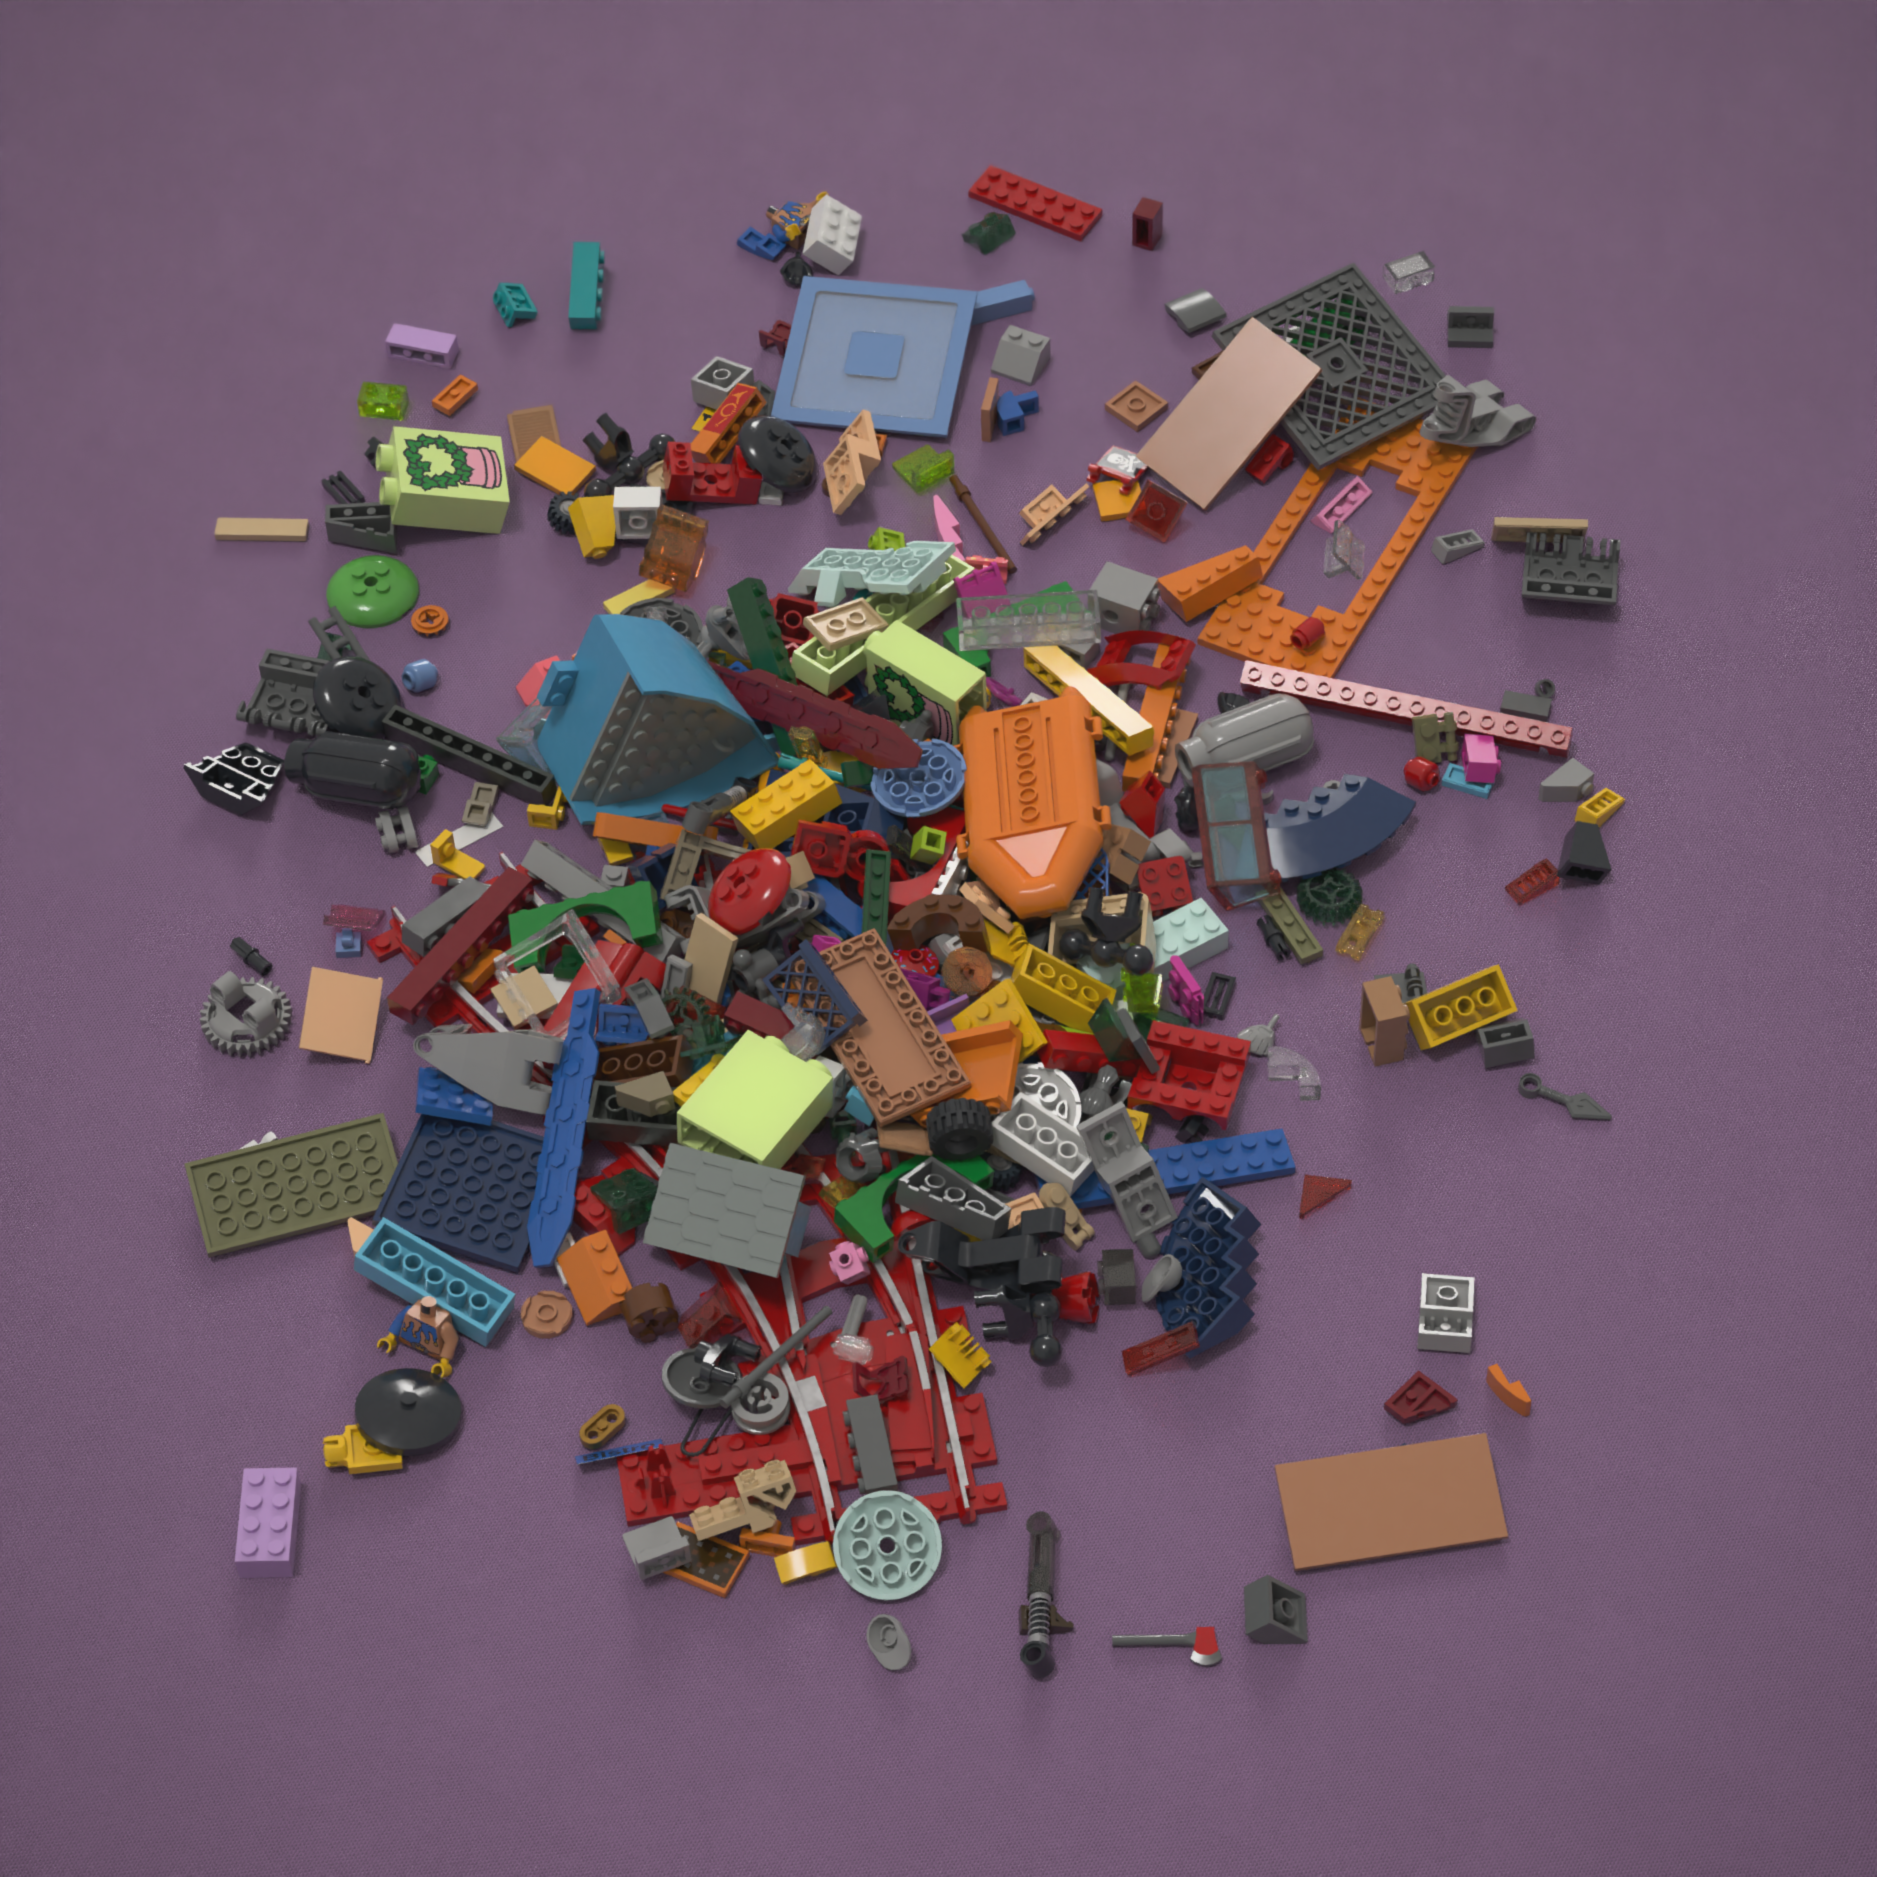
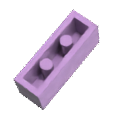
M396 323L393 324L385 340L387 357L446 369L451 368L459 352L457 335Z

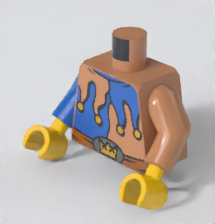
M826 191L821 192L816 196V200L810 203H798L790 200L780 209L770 206L766 212V217L771 219L772 233L777 240L782 243L786 242L798 250L805 243L812 208L828 193Z
M423 1297L414 1305L406 1306L397 1314L388 1329L389 1335L377 1342V1348H381L386 1341L389 1344L386 1353L393 1351L397 1346L395 1338L398 1336L400 1342L440 1360V1363L432 1366L431 1372L438 1375L442 1369L441 1377H448L452 1372L449 1360L453 1359L459 1337L452 1325L451 1314L436 1306V1299L434 1297Z

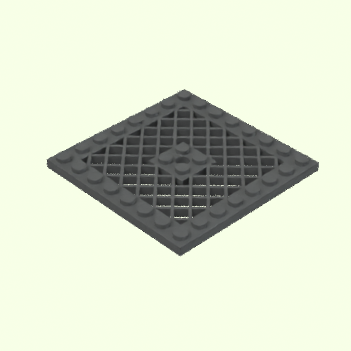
M1354 262L1212 333L1211 337L1224 351L1251 317H1253L1273 333L1281 335L1285 342L1286 337L1297 339V344L1287 343L1301 354L1306 355L1305 357L1322 369L1320 375L1313 382L1314 384L1322 385V390L1309 387L1304 393V399H1299L1280 421V424L1317 470L1433 412L1438 401L1433 395L1436 385L1446 376ZM1341 299L1352 301V306L1341 303ZM1324 307L1335 310L1334 314L1323 312ZM1339 311L1349 313L1350 318L1339 316ZM1354 315L1365 317V322L1355 320ZM1306 316L1317 318V323L1307 321ZM1321 321L1333 322L1332 327L1322 325ZM1337 324L1348 326V330L1336 328ZM1288 326H1297L1300 327L1299 332L1288 329ZM1352 327L1363 330V335L1352 332ZM1304 328L1315 331V336L1303 333ZM1368 331L1379 334L1378 338L1367 336ZM1319 333L1331 335L1330 339L1319 337ZM1350 340L1361 342V347L1350 345ZM1302 341L1312 343L1313 347L1301 346ZM1366 344L1377 346L1376 351L1366 349ZM1381 348L1392 350V354L1381 353ZM1363 358L1375 359L1374 364L1363 361ZM1379 360L1390 363V366L1378 365ZM1331 362L1340 364L1341 368L1333 367ZM1394 364L1404 366L1405 371L1394 369ZM1367 371L1373 372L1372 376L1366 375ZM1377 373L1387 375L1388 379L1376 378ZM1392 377L1403 379V384L1392 382ZM1408 381L1419 383L1418 388L1408 386ZM1359 382L1370 384V389L1359 387ZM1375 386L1386 388V392L1375 391ZM1390 390L1401 392V397L1391 395ZM1342 391L1353 393V397L1342 396ZM1357 395L1369 397L1368 402L1358 400ZM1309 396L1320 398V402L1308 401ZM1373 399L1384 401L1383 406L1372 403ZM1324 400L1335 402V407L1324 405ZM1340 404L1351 406L1350 411L1340 409ZM1355 407L1366 410V415L1356 413ZM1306 410H1315L1318 411L1317 416L1307 414ZM1322 412L1333 415V420L1323 418ZM1338 416L1349 419L1348 424L1337 421ZM1320 425L1331 428V433L1319 430Z

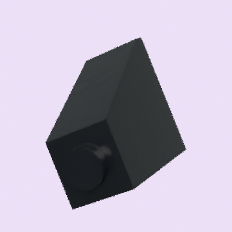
M1577 821L1565 836L1557 876L1559 878L1600 885L1612 869L1597 824Z

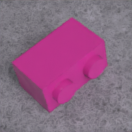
M1464 734L1461 758L1465 781L1494 783L1496 774L1500 773L1501 760L1497 759L1498 746H1495L1493 736Z

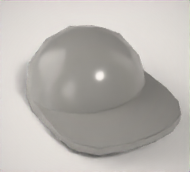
M1167 1254L1158 1260L1145 1278L1142 1285V1301L1144 1303L1150 1301L1158 1291H1169L1179 1284L1182 1277V1266L1173 1255Z
M880 1614L874 1617L867 1629L869 1648L885 1668L899 1670L906 1667L911 1660V1645L901 1622L896 1617L888 1614Z

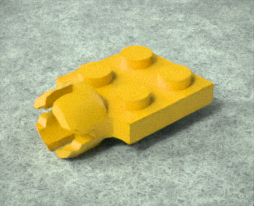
M356 1425L345 1426V1432L342 1435H332L323 1438V1444H325L323 1447L324 1458L327 1460L325 1461L326 1467L345 1466L348 1468L349 1474L403 1469L402 1456L390 1454L372 1446L363 1438Z

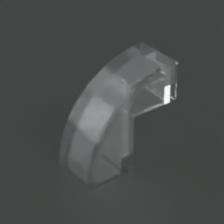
M1268 1046V1081L1299 1080L1300 1101L1320 1100L1321 1081L1310 1061L1293 1050L1278 1046Z

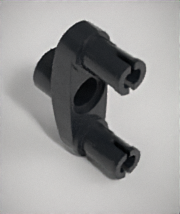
M729 1333L721 1337L714 1344L704 1340L700 1341L694 1355L695 1363L701 1364L699 1379L707 1383L714 1382L732 1388V1385L738 1381L739 1373L724 1369L725 1365L736 1355L757 1362L761 1356L762 1346L742 1340L741 1337Z

